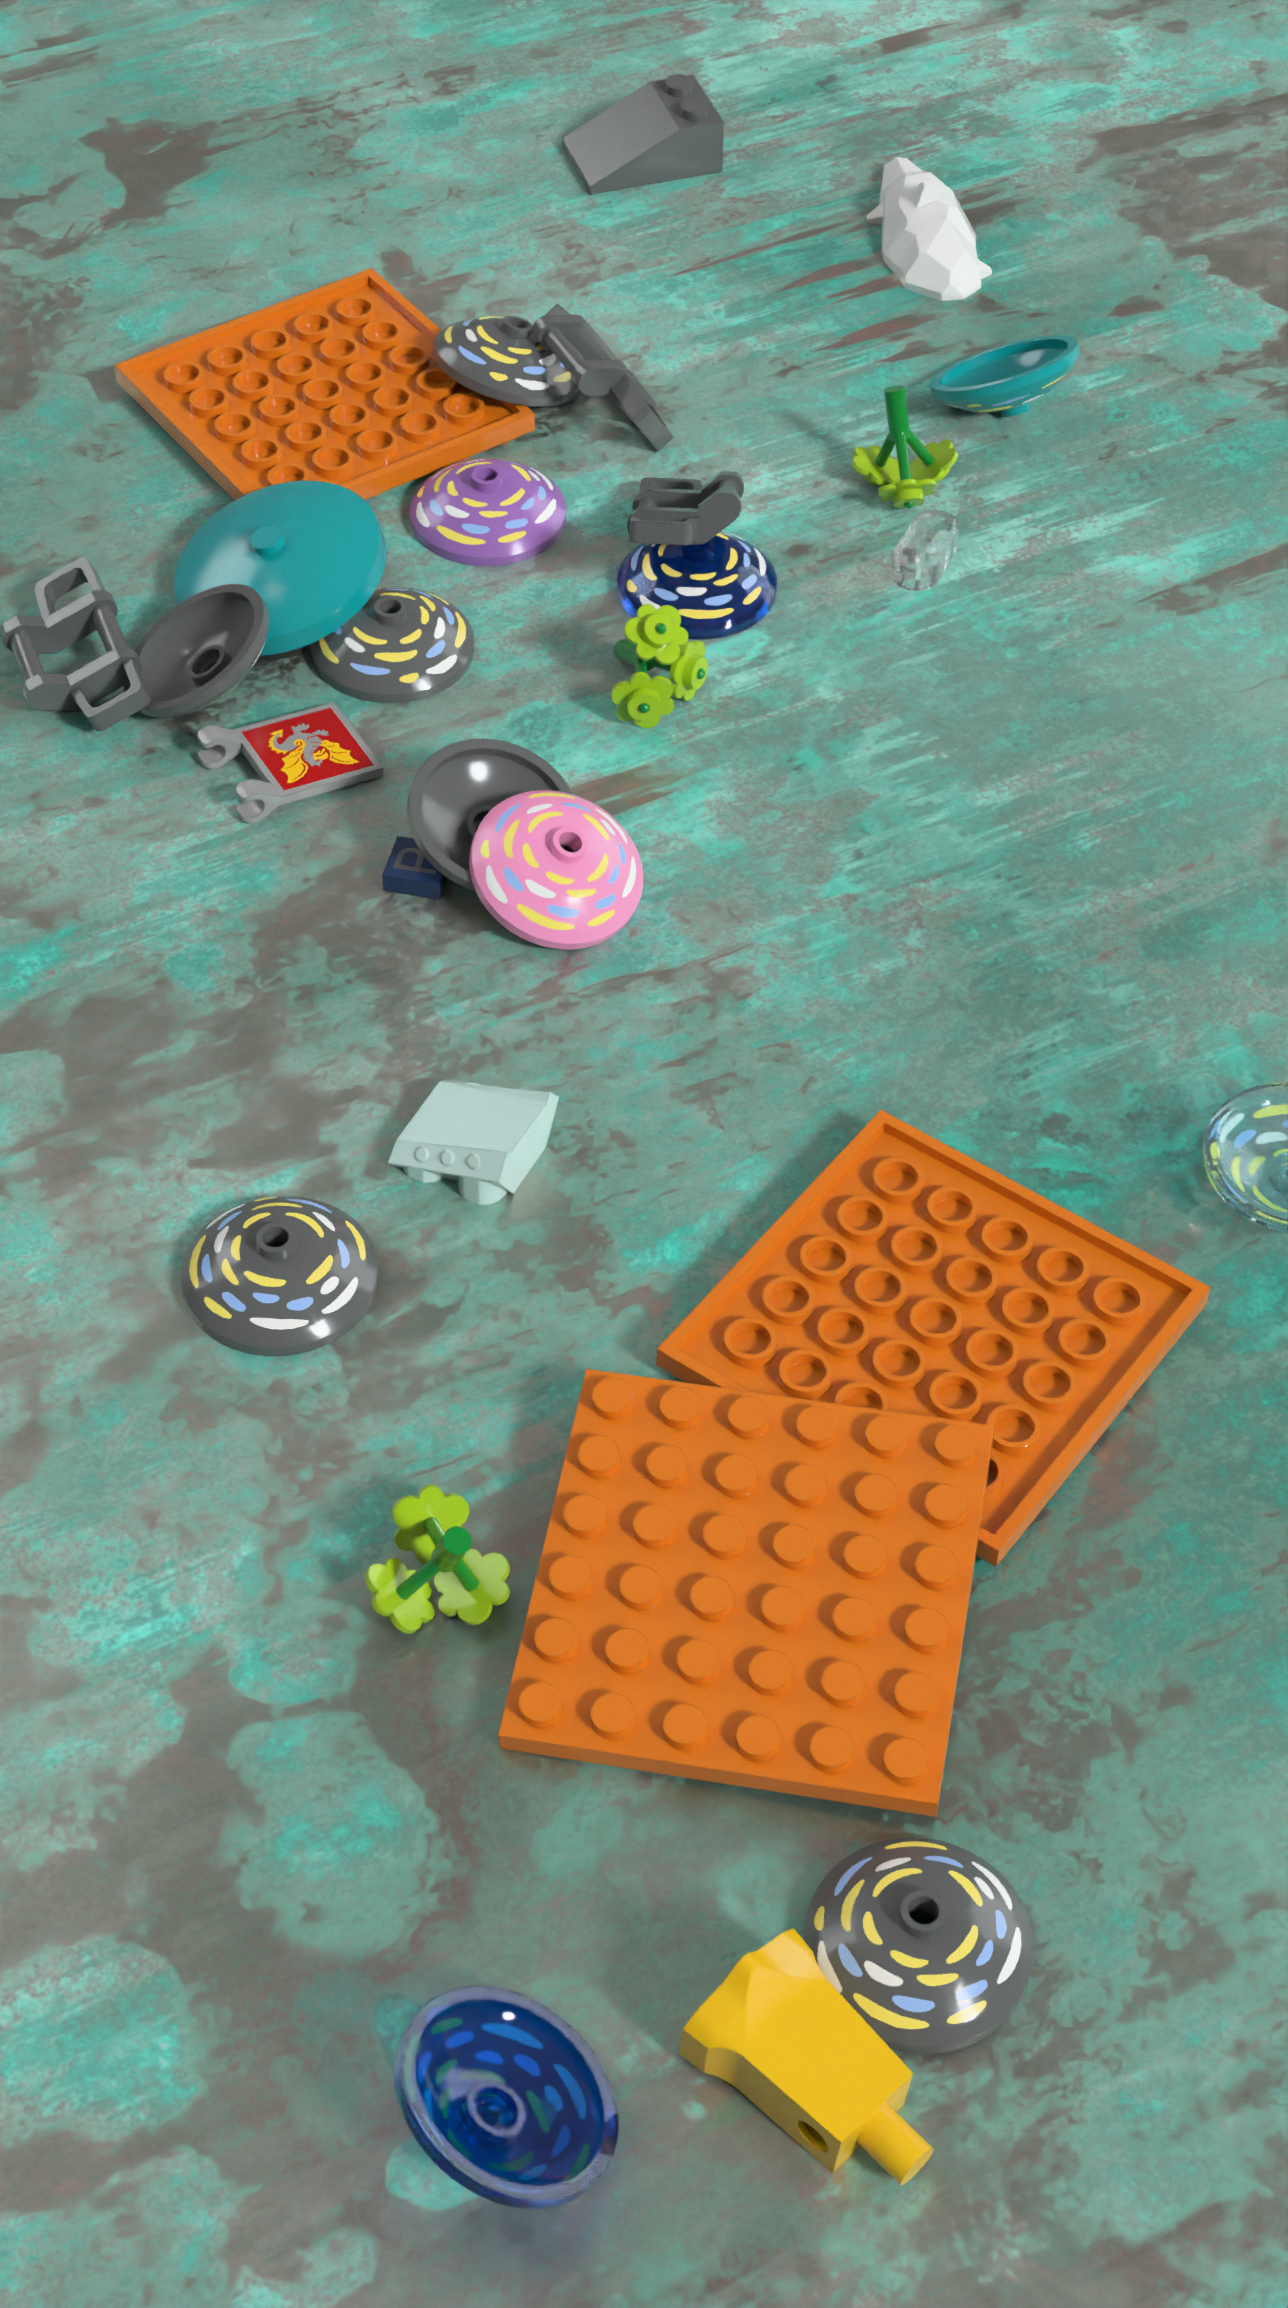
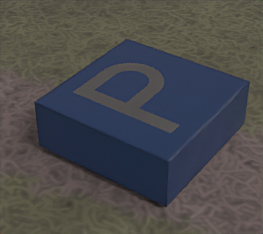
M397 836L382 874L383 890L440 899L448 878L441 874L425 858L414 838Z

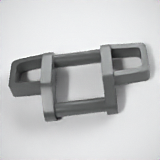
M556 304L544 316L538 318L532 327L531 334L545 350H551L571 373V380L585 396L606 395L608 393L658 451L674 438L656 411L655 400L624 363L616 360L612 351L582 316L571 315L559 304Z
M721 471L703 486L701 481L696 479L651 477L641 479L639 492L633 501V511L629 515L627 522L629 542L670 545L705 544L739 517L742 508L741 497L744 492V481L741 475L737 472Z
M86 557L76 559L35 584L34 591L41 616L16 615L2 623L0 635L6 648L14 652L25 681L22 691L26 702L31 708L48 711L82 710L96 731H103L145 708L151 702L150 694L141 674L142 665L137 652L133 648L128 647L116 620L118 608L113 596L105 590L97 571ZM83 583H89L92 592L57 611L55 610V601L60 596ZM98 631L107 652L106 654L67 676L64 674L45 673L38 653L60 652L93 632ZM130 683L129 689L101 706L92 707L91 704Z

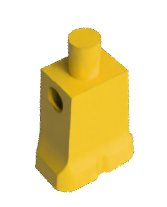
M794 1928L779 1934L757 1951L744 1955L721 1985L697 2009L682 2029L679 2047L680 2055L703 2073L717 2076L736 2087L832 2173L862 2147L900 2185H904L924 2166L934 2151L897 2113L904 2105L913 2072L825 1978L816 1963L813 1951Z

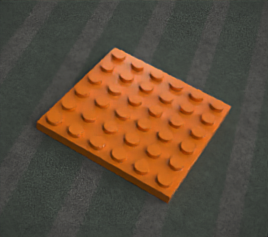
M372 268L114 365L116 382L234 500L264 487L302 480L322 481L340 485L353 491L365 500L414 479L422 478L431 472L458 461L466 460L497 445L510 442L519 436L535 430V413L527 406L490 398L461 385L449 377L437 365L432 354L435 337L441 329Z
M880 1110L657 1348L656 1365L686 1383L995 1425L976 1555L996 1567L1206 1306L1211 1287L891 1114Z
M586 1369L498 1733L500 1749L937 1817L995 1425Z

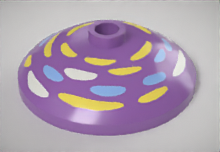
M480 458L449 465L425 480L417 488L410 502V524L414 535L420 543L442 558L473 566H501L530 559L552 546L562 534L566 524V502L559 487L538 470L523 463L506 459Z

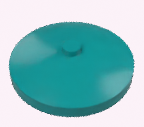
M306 480L290 481L264 487L229 503L211 516L194 533L182 551L174 575L176 602L179 605L202 591L220 585L242 584L249 586L266 602L270 614L267 639L260 656L299 649L336 631L357 614L368 602L380 583L384 572L387 555L386 541L372 508L358 494L345 487L329 482Z

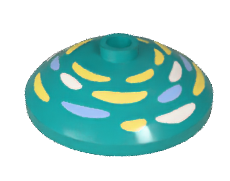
M1065 335L1043 336L1005 344L980 352L938 373L930 382L932 395L945 405L970 412L986 413L1000 411L1002 417L1022 414L1031 408V401L1050 392L1073 368L1080 355L1078 340Z

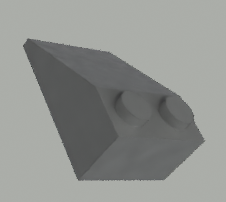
M675 74L664 80L647 83L562 138V147L590 195L722 172L724 121L694 75Z

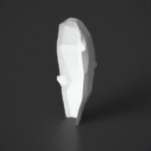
M896 157L887 163L883 168L879 206L866 216L868 223L882 225L881 246L884 263L897 275L905 289L941 301L965 299L981 288V279L992 275V270L990 266L978 260L976 252L977 236L954 192L931 172L922 171L907 158Z

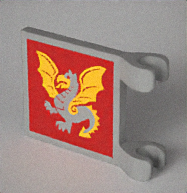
M334 702L236 729L211 725L200 729L198 732V740L201 745L209 748L198 752V759L206 768L216 769L222 767L242 752L262 779V781L255 779L244 780L236 786L237 796L245 803L236 806V813L248 824L264 819L281 805L383 776L384 767Z

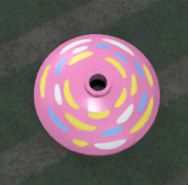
M536 790L514 795L500 802L488 812L478 826L472 840L469 868L479 899L488 912L503 927L531 943L564 950L582 949L598 945L617 934L628 923L640 901L643 890V868L637 848L631 837L608 812L579 796L551 790ZM560 845L567 846L574 852H568L564 850Z

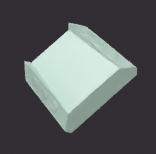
M455 1080L439 1081L397 1138L388 1164L403 1168L408 1177L423 1183L436 1182L443 1178L458 1181L459 1193L465 1200L478 1205L495 1203L502 1199L507 1192L514 1194L546 1148L559 1096L551 1092L523 1088L487 1086Z

